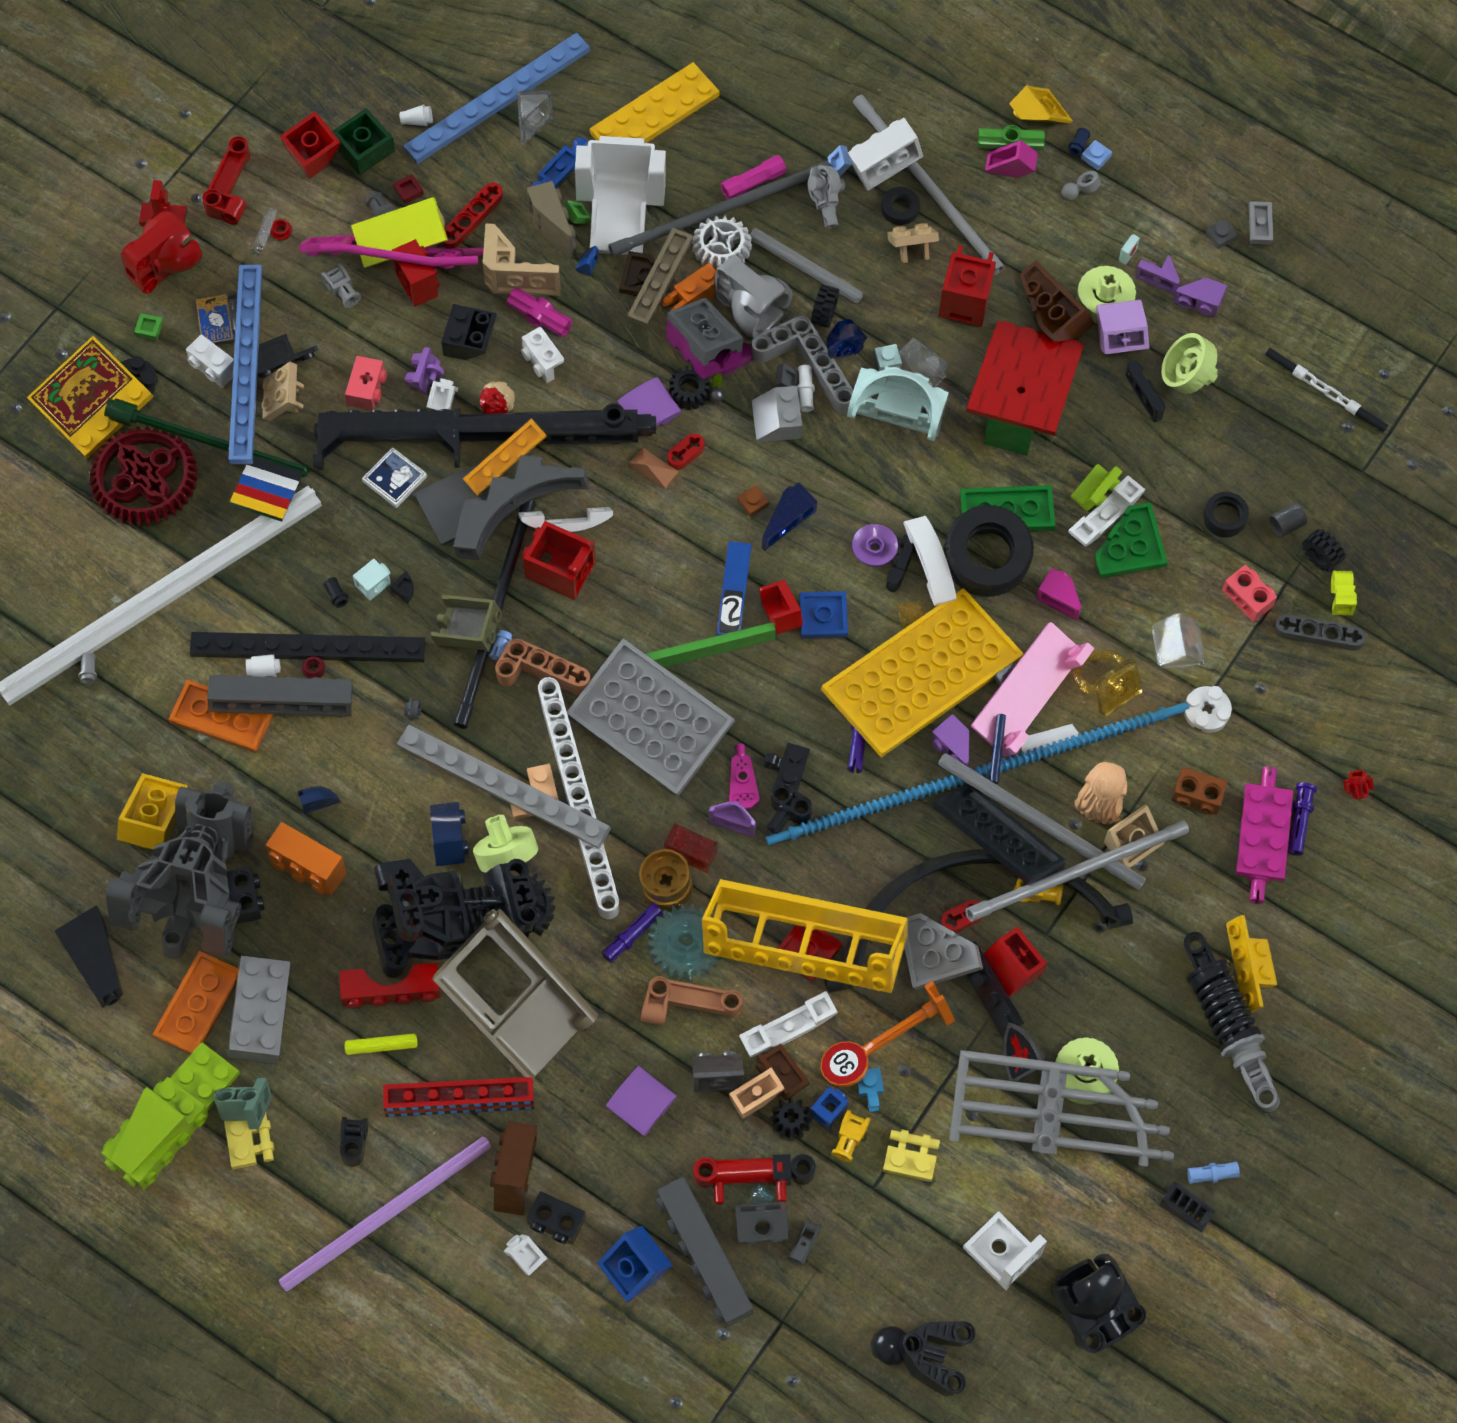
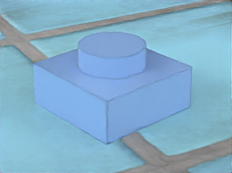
M1094 140L1082 153L1081 159L1096 170H1099L1110 159L1112 151Z
M839 145L827 157L830 165L837 170L839 177L852 165L847 146Z

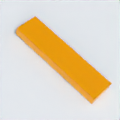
M531 418L467 474L463 480L479 497L490 487L492 477H502L519 462L520 456H526L547 435Z

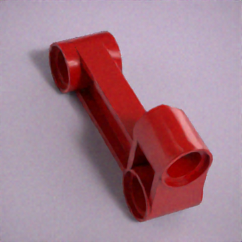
M236 136L230 139L228 149L207 191L202 195L205 213L209 217L232 225L239 223L247 206L246 201L241 197L230 195L245 164L250 160L248 142L244 137Z

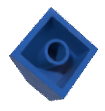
M643 1226L624 1233L597 1262L626 1302H630L658 1281L672 1266L671 1262Z

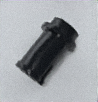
M336 577L327 579L323 586L331 597V604L336 608L345 606L348 603L347 593L343 592Z

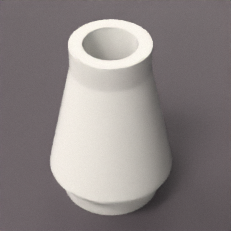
M424 104L402 111L399 114L401 125L428 126V124L433 123L431 107Z

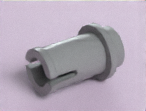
M83 653L81 655V672H79L78 677L83 684H93L97 679V673L95 672L96 656L93 653Z

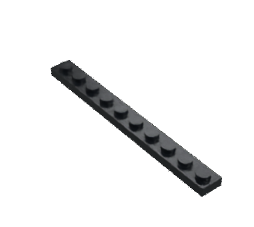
M191 632L189 653L191 657L251 658L253 656L274 654L275 659L306 660L309 657H318L322 660L424 663L426 640L425 637Z

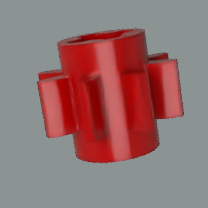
M1363 770L1352 771L1348 774L1349 779L1343 780L1344 790L1347 791V795L1351 794L1353 799H1364L1369 796V790H1374L1373 778H1371L1370 774L1366 775V772Z

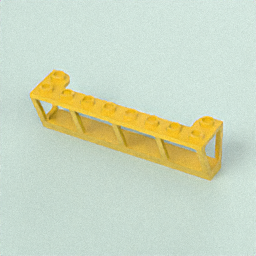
M720 879L702 918L704 954L892 993L908 935V918ZM716 903H717V907H716V911H715L714 917L711 918L710 916H711V914H712V912H713V910H714V908H715V905H716ZM724 910L759 917L752 943L728 938L727 927L720 921ZM770 919L806 927L799 953L759 945L766 920ZM818 929L853 937L846 963L806 955L812 931ZM860 939L892 945L889 955L882 953L871 954L867 967L853 965Z

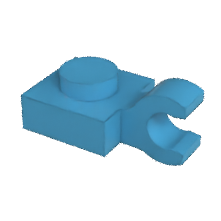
M880 1067L868 1069L865 1076L857 1083L859 1097H867L869 1112L879 1111L878 1095L884 1093Z

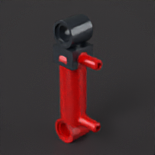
M790 1154L773 1155V1158L713 1160L703 1157L694 1164L693 1178L700 1187L708 1188L714 1185V1203L716 1205L724 1203V1184L773 1183V1186H776L777 1202H786V1185H791V1178L800 1185L810 1183L815 1175L816 1164L813 1158L806 1154L797 1155L792 1162ZM800 1165H805L810 1171L806 1174H800L796 1168ZM703 1168H708L712 1171V1174L709 1177H703L699 1174V1171Z

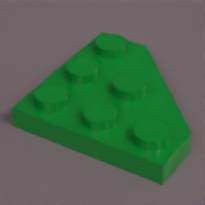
M1151 502L1128 506L1101 548L1098 549L1094 560L1099 579L1167 567L1168 562Z

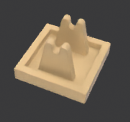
M927 223L916 224L913 229H906L905 226L895 227L893 231L887 232L888 241L893 246L900 247L901 261L903 263H908V245L921 244L923 259L929 260V242L939 241L938 232L931 226H928Z
M288 362L264 379L262 419L271 421L285 411L298 413V409L303 410V404L296 401V393H299V389L304 390V384L296 381L297 364Z

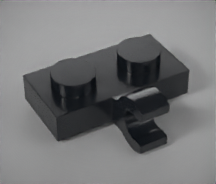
M787 742L783 759L774 754L767 753L763 767L779 771L775 785L786 784L798 791L810 749Z

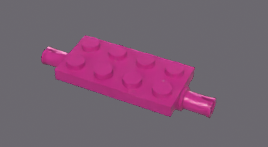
M1270 767L1262 768L1261 785L1246 783L1244 787L1235 875L1245 876L1251 882L1250 903H1255L1256 899L1257 904L1265 903L1266 884L1273 880L1283 882L1285 879L1293 790L1275 787L1278 770L1274 767L1270 771V776Z

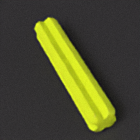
M413 1033L347 1040L344 1046L346 1054L352 1055L416 1048L418 1040L417 1035Z

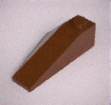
M1036 260L1019 274L1033 312L1038 320L1039 327L1053 342L1079 338L1095 324L1087 310Z

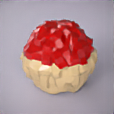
M492 381L486 384L479 398L483 412L509 413L514 407V391L505 382Z

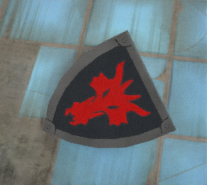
M1008 1022L1004 1035V1056L1044 1061V1053L1039 1051L1031 1036L1021 1027ZM1005 1066L1009 1080L1018 1082L1037 1071L1035 1069Z

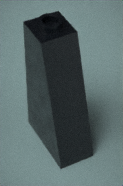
M96 905L56 929L55 933L103 1008L106 1005L111 1006L115 1004L123 995L104 919Z

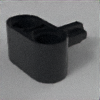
M777 784L772 788L771 806L777 813L767 825V829L771 833L778 834L788 820L796 824H801V822L806 824L811 819L812 803L810 799L786 784ZM784 795L787 799L780 801L776 799V796ZM803 807L807 812L798 813L796 809Z

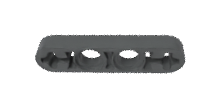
M1289 614L1280 615L1274 625V631L1282 638L1347 650H1359L1366 639L1365 632L1359 627ZM1283 622L1287 623V630L1283 629ZM1296 624H1299L1297 632H1294ZM1309 625L1313 627L1315 633L1307 635L1303 632L1302 627ZM1327 630H1334L1338 637L1336 639H1329L1325 632ZM1343 632L1345 633L1344 641L1341 640ZM1352 635H1356L1357 642H1353Z

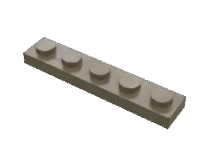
M672 228L627 315L628 321L646 328L649 327L693 241V235Z

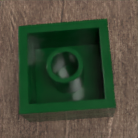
M367 108L332 130L341 142L338 151L360 175L395 152L392 135Z

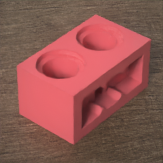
M1246 564L1227 578L1222 588V591L1253 623L1274 607L1277 599L1275 591L1270 586L1265 585L1260 580L1257 572L1249 569ZM1238 582H1244L1248 586H1241ZM1254 598H1260L1264 602H1257Z

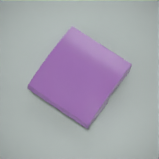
M658 377L643 383L617 400L624 409H638V414L656 416V427L660 424L665 426L682 413Z
M638 1066L619 1087L606 1106L643 1136H646L659 1117L665 1114L677 1095L642 1067Z

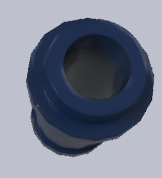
M1078 128L1073 141L1069 143V152L1073 156H1080L1085 151V144L1090 137V132L1087 129Z

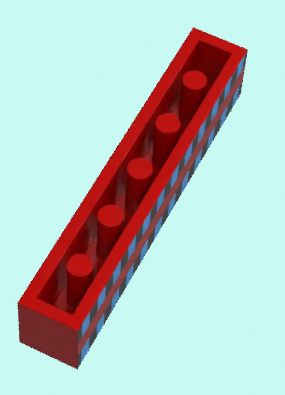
M533 1077L384 1084L383 1109L386 1117L535 1109Z

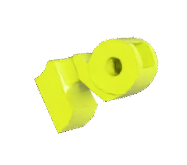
M1353 571L1332 572L1331 593L1336 594L1332 604V615L1354 614L1357 605V594L1354 592Z

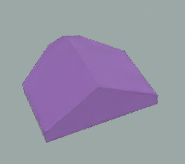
M726 802L710 807V824L754 838L756 821L738 802Z

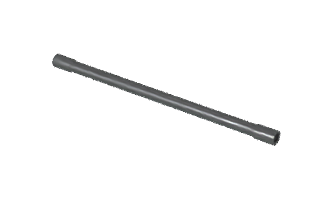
M826 160L796 174L640 234L608 244L609 251L613 257L625 253L634 247L670 234L672 228L684 229L707 220V218L710 219L716 215L806 182L813 167L831 165Z

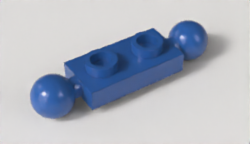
M583 137L576 138L572 144L573 149L565 145L538 173L540 181L534 182L532 186L553 181L554 187L557 189L575 170L577 145L588 146V140Z

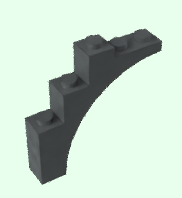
M536 455L520 456L515 479L505 476L500 478L492 477L487 501L479 498L464 499L453 545L457 558L480 560L485 544L494 529L516 508L533 498L554 491L587 489L589 480L586 470L579 467L545 466L542 457Z

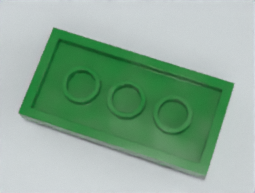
M1052 485L960 489L961 513L977 506L997 505V507L1002 506V508H1007L1009 511L1011 510L1013 513H1016L1018 517L1022 518V521L1024 520L1025 525L1028 526L1030 531L1055 530Z

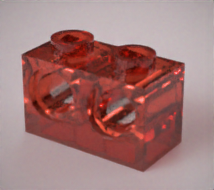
M674 823L664 842V849L680 853L686 859L688 865L708 873L718 853V843Z

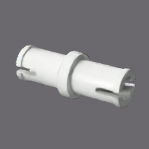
M801 365L798 367L799 384L797 385L800 397V410L802 412H810L814 410L813 392L815 391V385L812 384V367L810 365Z

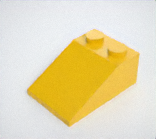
M142 773L118 819L117 840L149 849L169 841L176 823L175 799L180 787L188 788V785Z

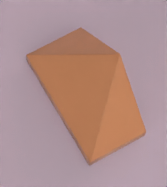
M643 447L629 462L630 467L663 489H666L679 473L678 470Z

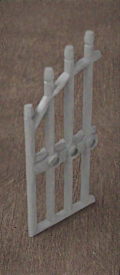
M960 1050L949 1140L959 1141L960 1134L1033 1143L1032 1151L1047 1154H1057V1147L1135 1156L1139 1157L1138 1164L1141 1166H1148L1149 1158L1163 1159L1165 1161L1174 1159L1173 1152L1148 1148L1146 1133L1165 1136L1169 1135L1170 1128L1143 1122L1137 1108L1157 1109L1158 1101L1130 1097L1114 1081L1116 1079L1129 1081L1130 1073ZM969 1061L1042 1070L1040 1085L967 1076ZM1067 1074L1097 1077L1113 1094L1065 1088ZM966 1085L1039 1095L1037 1109L964 1100ZM1064 1098L1122 1105L1125 1106L1132 1121L1063 1113ZM963 1110L1032 1118L1036 1119L1034 1133L961 1124ZM1063 1122L1136 1132L1138 1147L1059 1137L1060 1124Z

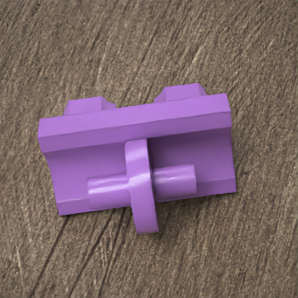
M424 347L422 353H414L411 359L413 367L417 368L416 372H408L405 377V382L408 386L417 388L421 394H427L431 382L433 383L436 378H442L445 372L440 367L441 362L431 353V348Z

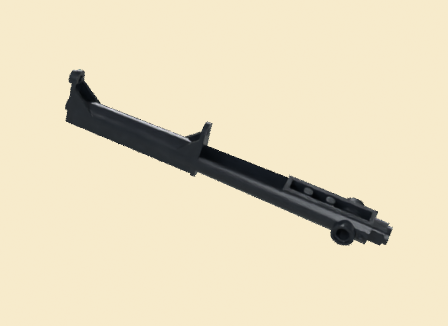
M617 403L608 404L603 410L461 414L460 408H455V411L449 409H440L439 411H428L425 409L405 411L397 409L393 412H383L381 410H372L371 412H360L357 410L336 412L330 410L325 413H319L318 423L314 424V435L318 437L317 454H313V467L323 470L324 459L345 441L440 442L454 455V467L460 468L461 441H506L531 418L547 435L543 440L547 441V444L637 443L639 436H652V434H656V416L638 414V409H624Z

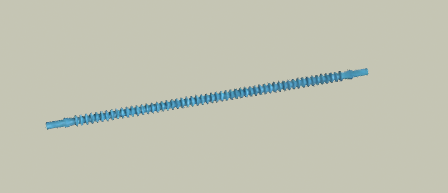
M1183 702L1168 708L1163 706L1155 712L1148 711L1147 715L1141 713L1140 717L1135 715L1134 719L1129 717L1128 721L1123 719L1122 723L1116 721L1115 725L1110 723L1109 727L1104 725L1103 729L1097 727L1096 731L1091 729L1090 733L1085 731L1084 735L1078 733V737L1072 735L1071 739L1066 737L1065 741L1060 739L1059 743L1053 741L1052 745L1047 743L1046 747L1041 745L1039 749L1033 748V751L1021 752L1019 756L1018 754H1014L1013 758L1008 756L1007 760L1001 758L1000 774L1002 770L1008 772V768L1014 770L1015 766L1020 768L1021 764L1026 766L1028 762L1032 764L1034 760L1046 759L1048 755L1053 757L1054 753L1059 755L1060 751L1065 753L1067 749L1072 751L1073 747L1078 749L1079 745L1084 747L1086 743L1091 745L1092 741L1097 743L1098 739L1103 741L1104 737L1110 739L1111 735L1113 737H1116L1117 733L1122 735L1123 731L1129 733V729L1135 731L1136 727L1141 729L1142 725L1147 727L1148 723L1154 725L1155 721H1166L1168 717L1183 713L1189 709L1188 703ZM991 762L988 763V766L982 764L981 768L976 766L974 771L989 778ZM953 774L950 775V778L944 776L943 780L938 778L937 782L932 780L931 784L924 783V786L918 785L916 789L911 787L910 791L905 789L904 793L899 791L898 795L892 793L891 797L889 795H886L885 799L879 797V801L873 799L872 803L867 801L866 805L860 803V807L854 805L853 809L848 807L847 811L840 810V813L834 812L832 816L827 814L826 818L821 816L820 820L814 818L813 822L808 820L807 824L801 822L800 826H789L787 830L766 836L765 839L768 846L788 839L793 841L800 835L808 836L809 832L814 834L815 830L821 832V828L827 830L828 826L831 828L834 827V824L840 826V822L846 824L847 820L852 822L853 818L860 819V816L866 817L868 813L873 815L874 811L879 813L880 809L886 811L887 807L892 809L893 805L898 807L899 803L905 805L906 801L911 803L912 799L917 801L918 797L924 799L925 795L930 797L931 793L937 794L939 790L944 792L945 788L950 790L952 786L957 788L958 784L963 786L965 781Z

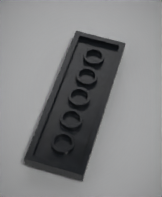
M970 784L934 800V809L1027 885L1065 867L1066 859L984 793Z

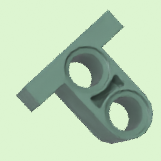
M257 1078L254 1087H226L219 1089L214 1094V1101L220 1119L224 1121H247L249 1129H259L272 1099L267 1078Z

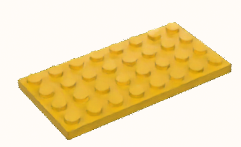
M964 588L956 593V600L938 605L821 687V691L881 758L993 680L994 675L1005 667L1020 661L1024 655Z

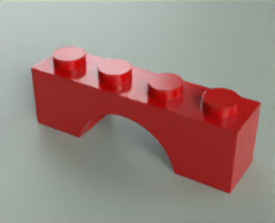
M438 964L413 965L408 976L394 985H380L372 981L364 969L339 971L342 1005L356 1009L367 1004L380 1007L391 1002L401 1005L409 1004L414 1000L433 1002L435 999L441 998L440 987L432 980L435 973L439 970Z

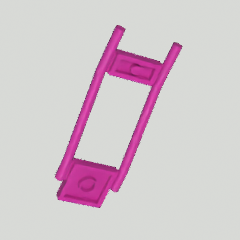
M354 235L308 237L299 244L300 253H307V256L321 255L320 253L341 255L343 254L342 252L433 267L441 266V269H451L459 265H478V256H483L484 247L452 249L428 247L425 248L427 254L434 257H426L353 245L357 244Z

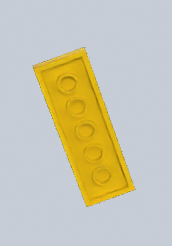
M692 62L589 128L590 134L595 140H600V136L641 138L644 139V143H647L719 97L720 91L697 65Z

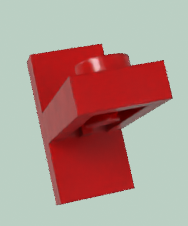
M153 180L150 195L151 203H142L139 224L140 226H145L150 217L164 210L171 212L185 225L187 208L186 206L171 205V202L167 201L168 191L164 190L163 182Z

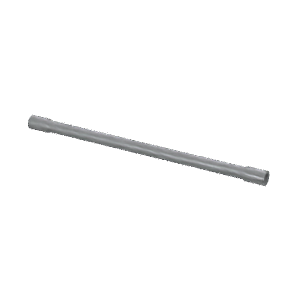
M859 95L853 100L856 108L878 132L888 128L863 95ZM916 161L909 165L907 168L979 253L982 259L987 260L989 252L992 251ZM994 253L992 261L996 262L994 274L997 275L1003 271L1005 266Z
M1184 820L1165 827L1163 830L1054 873L1030 885H1025L991 900L977 903L966 908V916L973 922L1008 905L1165 841L1176 839L1189 833L1188 824Z

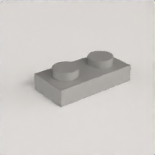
M1250 201V244L1272 245V202Z

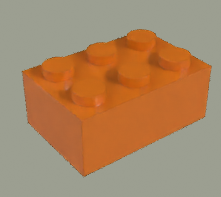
M283 822L279 824L265 844L271 865L281 872L283 870L289 872L291 877L299 883L306 882L310 884L311 888L320 895L325 893L331 897L347 874L342 856Z

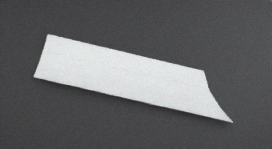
M1073 724L1029 735L1021 748L1024 753H1027V750L1039 749L1041 745L1046 747L1047 743L1052 745L1053 741L1059 743L1060 739L1065 741L1066 737L1071 739L1072 735L1078 737L1079 732Z

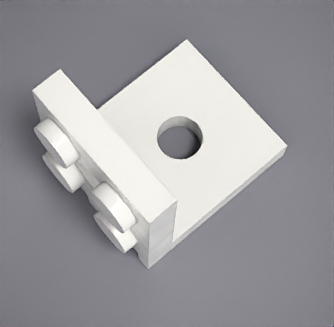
M998 1211L964 1244L963 1249L1007 1290L1019 1276L1021 1277L1027 1271L1028 1267L1036 1259L1038 1260L1041 1257L1047 1241L1039 1234L1030 1243ZM1000 1241L1004 1243L1006 1250L1003 1253H996L992 1249V1244Z

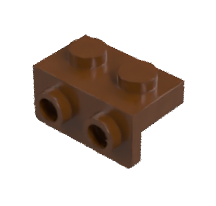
M779 1044L764 1055L760 1053L757 1056V1070L761 1074L772 1067L785 1088L777 1096H782L785 1101L810 1084L782 1044Z

